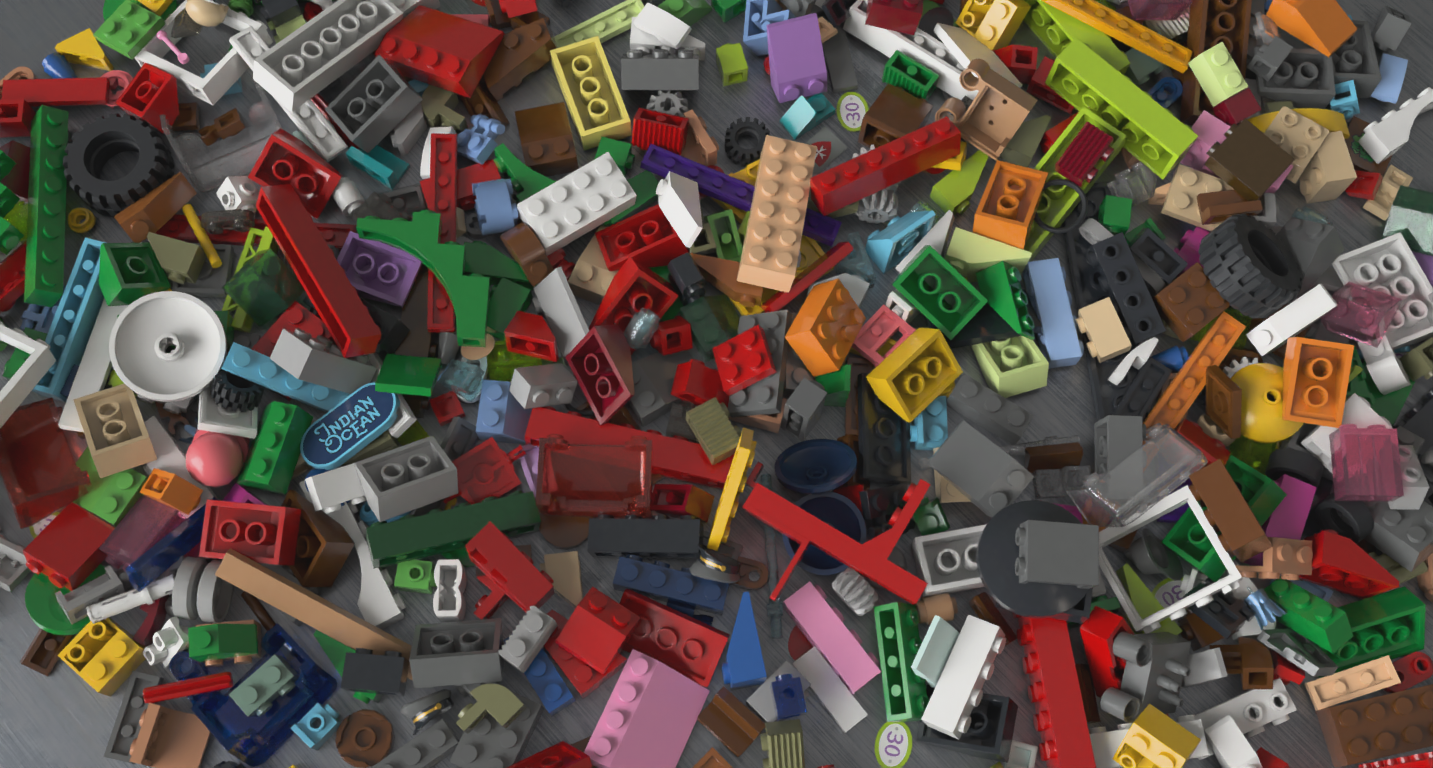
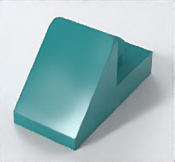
M822 93L815 94L807 100L802 95L780 119V123L796 140L834 115L836 109Z

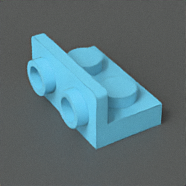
M938 396L913 420L914 425H910V442H914L915 450H933V448L940 447L948 438L946 396Z

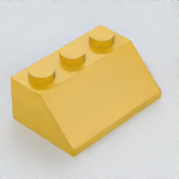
M919 327L872 370L866 378L877 397L906 422L911 423L963 371L940 329Z

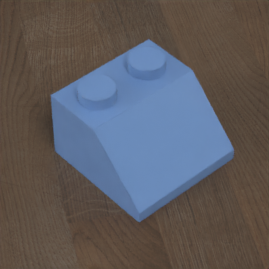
M483 379L476 424V434L480 441H485L493 436L496 442L526 445L525 433L532 408L524 409L509 391L511 382Z

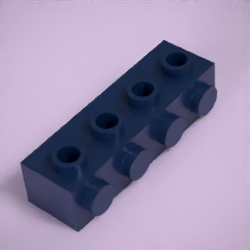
M628 554L626 558L619 557L613 587L614 590L622 592L628 588L651 599L663 602L671 600L695 606L696 610L722 616L729 583L694 576L691 574L690 568L683 567L681 571L671 569L670 564L661 561H654V564L643 562V558Z

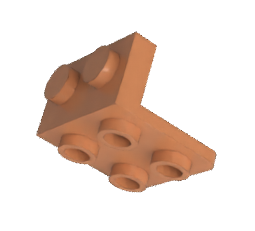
M693 109L685 112L684 117L689 118L687 142L680 156L705 166L717 164L719 146L713 136L709 137L707 134V127L701 116L697 117Z
M1268 537L1273 547L1263 551V566L1235 565L1241 576L1246 578H1257L1258 573L1259 579H1280L1281 574V579L1299 580V575H1312V541Z
M149 703L148 708L143 711L140 717L141 729L138 738H135L131 744V758L129 762L155 768H200L214 727V721L207 717Z

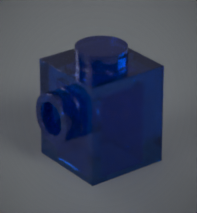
M792 674L776 676V681L770 684L776 719L781 720L805 715L807 709L800 677L793 678Z

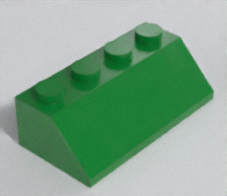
M1404 586L1337 607L1346 612L1353 637L1333 654L1317 645L1338 666L1335 673L1388 655L1392 660L1423 650L1425 645L1426 605Z

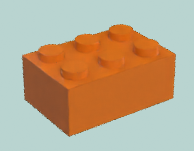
M838 278L813 286L785 338L813 377L839 371L866 317Z

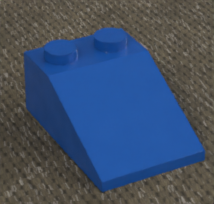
M749 591L743 592L726 661L722 664L721 668L724 685L730 684L731 691L762 685L767 678Z

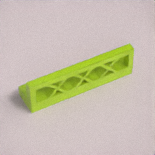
M265 227L264 231L250 228L222 311L228 310L229 313L236 310L231 324L234 330L250 333L279 250V245L268 227ZM256 236L262 238L256 252L253 244ZM253 261L250 273L247 276L244 271L246 264ZM245 285L239 301L236 292L238 288Z

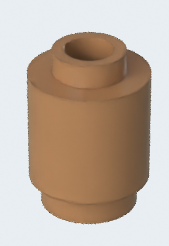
M948 592L921 597L920 601H917L915 604L919 614V624L931 625L935 615L945 621L954 620V614L958 613L955 597L950 598Z

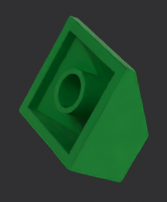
M150 242L102 243L100 247L99 286L108 306L130 305L143 296L166 291L171 287Z

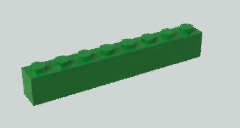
M41 105L31 120L24 303L53 307L63 295L66 178L64 174L66 168L63 166V158L67 156L65 149L68 143V111Z

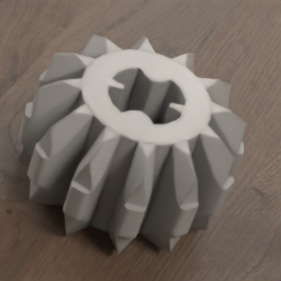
M659 90L658 96L651 95L650 103L646 106L648 110L684 117V113L689 111L687 99L682 98L680 91L672 94V90H668L667 93Z
M886 188L859 200L858 210L855 214L859 216V220H866L868 224L876 223L878 225L881 222L886 224L889 220L894 219L899 206L898 196L894 194V190H887Z
M847 568L844 572L838 574L832 582V587L836 594L859 616H863L867 612L869 613L878 602V594L852 568Z

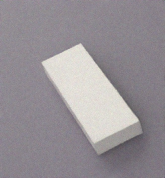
M815 646L792 663L811 683L809 688L844 733L868 715Z

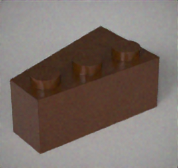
M544 18L505 33L483 74L488 90L497 102L514 85L516 87L522 83L521 80L530 72H536L550 61V50L558 48L553 33Z

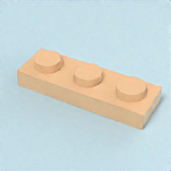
M1388 655L1334 673L1333 675L1304 683L1315 710L1318 711L1401 683Z

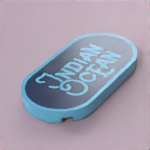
M375 382L358 388L306 430L300 445L303 459L310 466L318 470H332L341 466L393 425L398 416L396 412L398 408L400 409L398 395L396 393L375 391Z

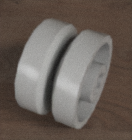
M186 557L182 561L174 580L172 592L173 613L178 619L196 620L200 617L203 622L221 623L225 619L232 601L234 585L215 575L222 561L212 560L208 563L206 559Z

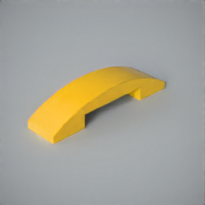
M1318 108L1291 109L1329 130V133L1342 131L1344 139H1348L1350 136L1344 114ZM1279 111L1262 114L1247 120L1261 132L1265 133Z

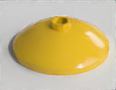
M1256 363L1240 369L1231 377V380L1242 389L1241 435L1260 443H1276L1288 439L1303 425L1301 422L1282 420V367L1269 363ZM1267 394L1273 395L1275 401L1268 400Z

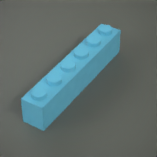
M84 238L45 342L51 347L50 351L56 362L32 390L42 397L62 402L67 401L60 392L74 364L80 366L104 300L99 286L100 247L102 243L106 242Z

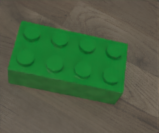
M1231 455L1225 467L1262 526L1287 494L1273 480ZM1189 507L1161 542L1213 582H1217L1227 569L1191 507ZM1219 531V532H1217L1216 534H1217V536H1219V535H1221L1222 533H1221V531Z

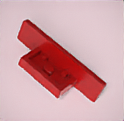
M26 241L0 262V313L11 309L16 302L15 300L25 291Z

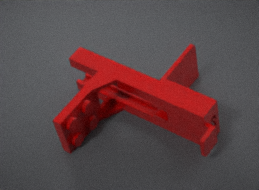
M757 462L745 483L746 486L753 490L744 503L743 509L748 514L800 544V547L770 596L772 600L777 602L811 544L910 604L914 605V603H917L928 583L887 559L931 484L920 479L917 485L912 482L902 500L907 502L903 509L897 507L888 522L893 527L875 538L860 544L763 485L756 483L755 481L764 468L762 463Z

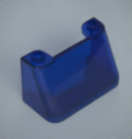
M279 623L268 630L263 636L261 647L266 654L225 695L219 691L207 692L191 707V710L228 753L252 767L259 766L268 760L294 733L291 727L297 724L317 703L323 704L337 687L336 679ZM273 655L283 656L299 675L298 680L294 682L296 686L285 696L279 695L272 702V708L261 717L258 715L256 717H248L229 694Z

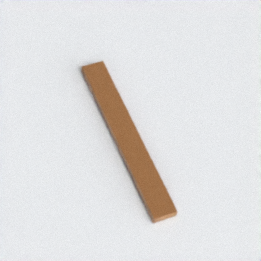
M231 548L225 554L215 573L219 578L354 650L356 648L373 650V655H384L385 651L401 652L402 657H405L408 661L410 659L411 645ZM409 661L407 678L413 681Z

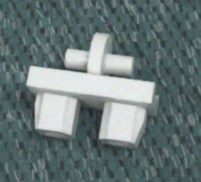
M177 616L170 618L162 630L154 634L152 645L144 649L143 655L151 666L162 662L165 668L172 666L183 650L189 648V627L179 626Z

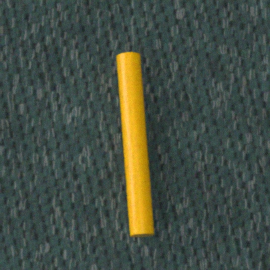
M191 204L184 205L182 211L213 268L220 267L222 261Z

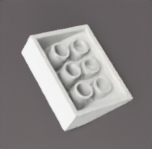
M1401 232L1342 254L1335 259L1332 266L1372 336L1385 332L1393 350L1433 337V303L1428 297L1433 292V287Z

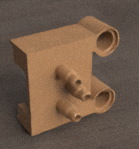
M974 59L960 74L959 82L968 91H979L967 111L960 99L953 97L947 99L936 112L935 121L947 116L961 132V138L996 161L1038 100L990 69L989 64L985 60Z

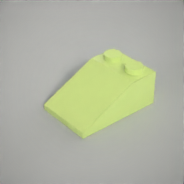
M955 227L944 259L964 278L967 277L969 283L978 282L976 273L1001 261L1017 267L1020 274H1022L1032 253Z
M1024 336L971 345L988 387L1004 398L1047 386L1049 362L1033 340Z

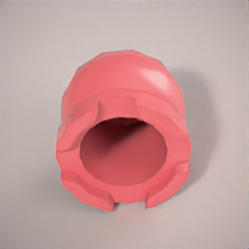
M197 429L192 444L189 445L186 453V468L190 476L204 486L217 488L229 484L240 474L249 451L250 440L247 437Z

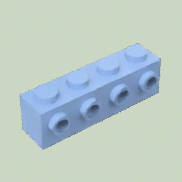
M1059 258L1028 262L1022 274L1027 295L1042 325L1041 332L1036 334L1040 351L1049 362L1048 369L1076 365L1084 353L1082 341L1078 340L1076 330L1078 326L1075 320L1077 318L1075 315H1072L1070 308L1072 297L1070 291H1066L1064 283L1066 281L1065 269L1063 266H1060Z

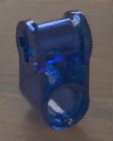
M179 652L171 658L169 668L177 681L212 675L204 663L190 658L188 652ZM187 659H191V669L183 673L181 670L182 663ZM222 689L186 697L198 708L202 705L201 702L214 692L219 693Z

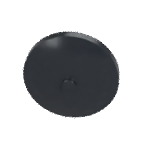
M1027 500L1011 504L994 515L981 533L976 551V563L980 579L988 593L997 603L1017 615L1029 618H1049L1062 614L1075 606L1089 589L1077 588L1076 585L1037 582L1019 583V576L1015 574V561L1019 557V546L1016 545L1015 534L1017 528H1020V524L1027 520L1082 523L1068 510L1050 502Z

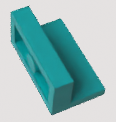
M378 145L369 153L363 149L358 150L353 146L346 152L352 166L393 190L410 168L408 163Z

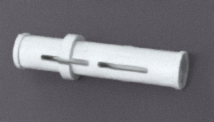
M171 574L155 582H144L140 584V587L89 605L86 607L88 616L94 624L146 603L148 605L153 604L156 599L172 594L175 577Z

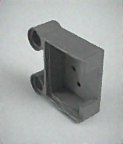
M1125 631L1119 633L1113 643V653L1115 656L1126 660L1120 689L1110 687L1103 693L1100 702L1101 709L1128 723L1138 718L1149 703L1164 714L1175 713L1176 707H1181L1184 703L1183 699L1179 697L1183 676H1189L1191 672L1190 668L1186 667L1191 641L1169 632L1134 635Z

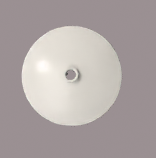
M161 291L143 296L123 310L111 330L109 354L115 372L132 391L151 400L174 402L191 398L212 384L215 375L221 370L226 359L227 339L219 318L206 303L186 293ZM169 346H175V347H176V349H175V350H171L170 353H167V352H166V350H167V348H168Z

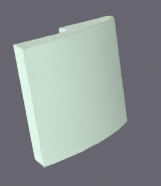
M937 615L934 616L911 666L915 675L926 679L932 688L936 687L960 634L947 621Z

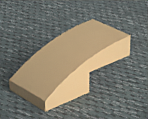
M1390 165L1385 171L1375 199H1367L1362 207L1384 221L1391 215L1397 202L1405 194L1413 177L1393 165Z

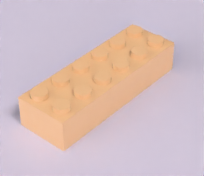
M766 135L760 156L737 281L789 293L797 268L810 191V178L813 174L817 146Z

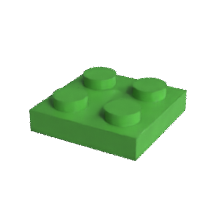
M125 0L93 36L100 43L133 60L166 23L162 17L130 0Z

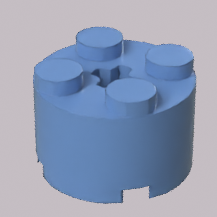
M502 178L472 183L473 196L477 198L474 205L482 236L507 232L518 225V210L516 203H512L511 194H513L510 179Z

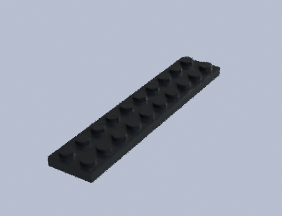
M1109 182L1093 184L1085 194L1088 202L1085 219L1078 227L1064 233L1078 311L1083 307L1110 297L1108 291L1104 292L1100 286L1098 278L1101 275L1098 268H1093L1089 261L1087 253H1090L1089 247L1092 244L1079 231V227L1089 218L1098 222L1100 204L1106 195L1112 196ZM1082 200L1062 223L1063 227L1073 224L1079 218L1082 211ZM1085 332L1082 334L1098 422L1104 417L1113 414L1139 372L1137 368L1131 365L1125 377L1118 385L1108 380L1123 359L1139 346L1140 342L1132 344L1130 351L1099 363L1097 356L1092 358L1086 343L1090 341ZM1152 405L1150 406L1146 415L1142 419V423L1145 421L1149 413L1152 411Z

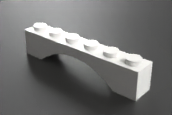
M1431 87L1423 90L1415 101L1413 98H1410L1399 107V111L1391 110L1382 117L1380 123L1374 121L1363 130L1365 134L1358 142L1377 164L1395 154L1409 140L1410 129L1418 115L1433 109V89Z
M304 480L299 484L307 500L313 504ZM351 501L348 504L344 502L345 505L342 506V509L327 513V515L341 524L355 543L362 573L361 591L357 605L366 622L383 630L405 618L402 610L406 606L399 593L394 595L390 587L394 581L387 568L384 570L381 567L373 569L366 539L367 526L363 520L359 522L355 515L359 511L357 505H352Z

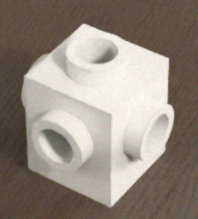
M227 176L216 194L229 217L247 218L255 214L259 192L248 176Z

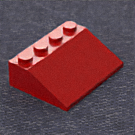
M419 5L385 34L374 55L376 57L381 55L403 76L471 98L505 33L498 29Z

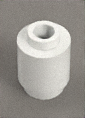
M342 177L332 196L343 215L358 216L364 211L366 201L355 182L351 181L348 177Z

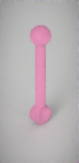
M160 30L157 32V38L163 40L174 51L181 64L189 62L190 58L188 55L181 53L167 38L165 31Z

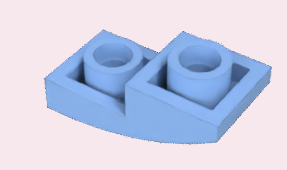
M1383 53L1378 64L1382 79L1370 97L1382 102L1396 104L1408 60Z

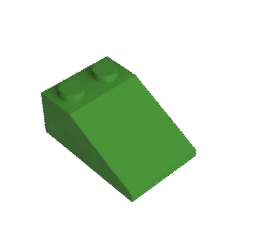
M87 446L56 490V493L126 532L149 498L140 493L148 478L132 468L100 478Z

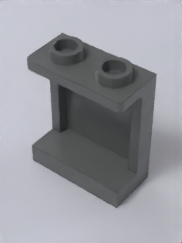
M1027 520L1020 524V528H1017L1015 542L1019 546V557L1015 561V574L1019 576V583L1037 582L1076 585L1077 588L1082 589L1099 586V525Z

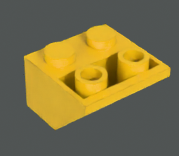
M968 0L955 23L993 51L1009 45L1031 5L1024 0Z
M108 617L94 624L90 621L57 656L98 693L111 697L128 679L132 671H135L146 659L143 655L146 647L133 640L134 636Z
M1149 703L1133 722L1112 759L1124 768H1183L1201 739Z

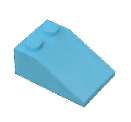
M933 210L910 212L903 217H895L888 223L887 228L881 232L876 230L868 236L865 252L883 274L898 265L930 231L936 214Z

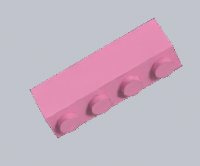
M809 581L784 600L782 607L812 646L817 648L851 694L854 695L881 672L878 668L880 663L871 652H865L860 645L863 642L859 635L853 629L849 631L843 624L845 619L836 607L831 608L825 601L827 596L819 585L813 586Z

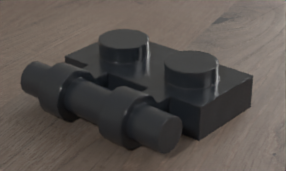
M907 483L859 492L863 518L872 519L873 527L868 528V536L870 538H875L893 527L886 522L885 516L890 515L892 517L897 507L904 508L907 502L902 500L908 490ZM912 518L902 534H906L909 530L915 528V521Z
M1207 578L1203 584L1199 583L1186 593L1183 598L1215 582ZM1222 590L1211 595L1214 600L1199 608L1196 604L1188 607L1189 610L1226 639L1243 627L1246 621L1250 622L1256 614L1247 607L1248 603L1243 599H1237L1230 593L1224 594Z

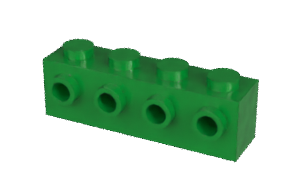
M894 602L875 606L874 614L887 722L922 720L921 718L930 700L926 692V679L915 675L911 668L922 644L919 637V614L916 610V605Z

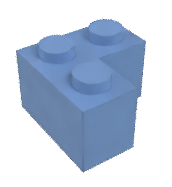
M746 0L743 42L756 56L769 54L767 25L796 18V16L789 9L782 11V7L775 0Z

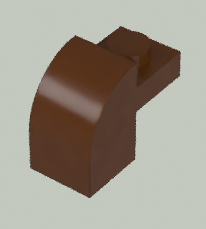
M522 222L500 235L511 257L519 263L532 286L540 283L554 271L545 254L544 247L526 224Z
M1238 637V645H1209V650L1220 647L1227 674H1240L1243 689H1273L1274 667L1272 657L1268 648L1262 643L1250 638Z

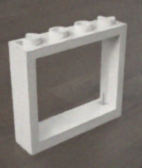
M187 0L164 21L166 24L160 29L167 33V38L174 45L196 24L186 11ZM205 0L214 4H218L215 3L213 0ZM230 8L228 9L225 20L222 22L223 24L238 31H242L251 25L268 47L273 43L266 30L268 27L262 21H255L248 18L243 12L237 13ZM157 34L134 57L141 67L144 63H147L173 75L177 81V88L213 106L249 68L233 47L203 79L162 59L171 48L163 40H159Z
M0 321V340L31 354L0 391L1 428L56 362V359L50 351V345L41 339L35 341L20 329L14 328L12 330Z
M1188 485L1099 532V566L1137 632L1144 630L1145 634L1151 633L1161 627L1159 622L1170 617L1171 621H1174L1187 614L1186 608L1194 604L1198 608L1214 600L1211 595L1221 590L1224 594H1227L1239 588L1238 582L1243 580L1229 554L1220 543L1213 527H1211L1206 519L1203 510L1192 495ZM1188 503L1230 575L1141 619L1102 548Z

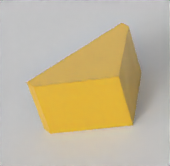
M90 28L56 44L55 49L60 55H64L68 62L113 71L112 63L100 42L93 36L94 33Z

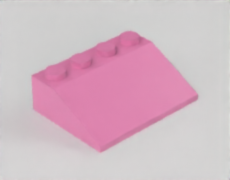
M633 649L584 753L590 756L592 765L597 768H676L710 690L662 662Z

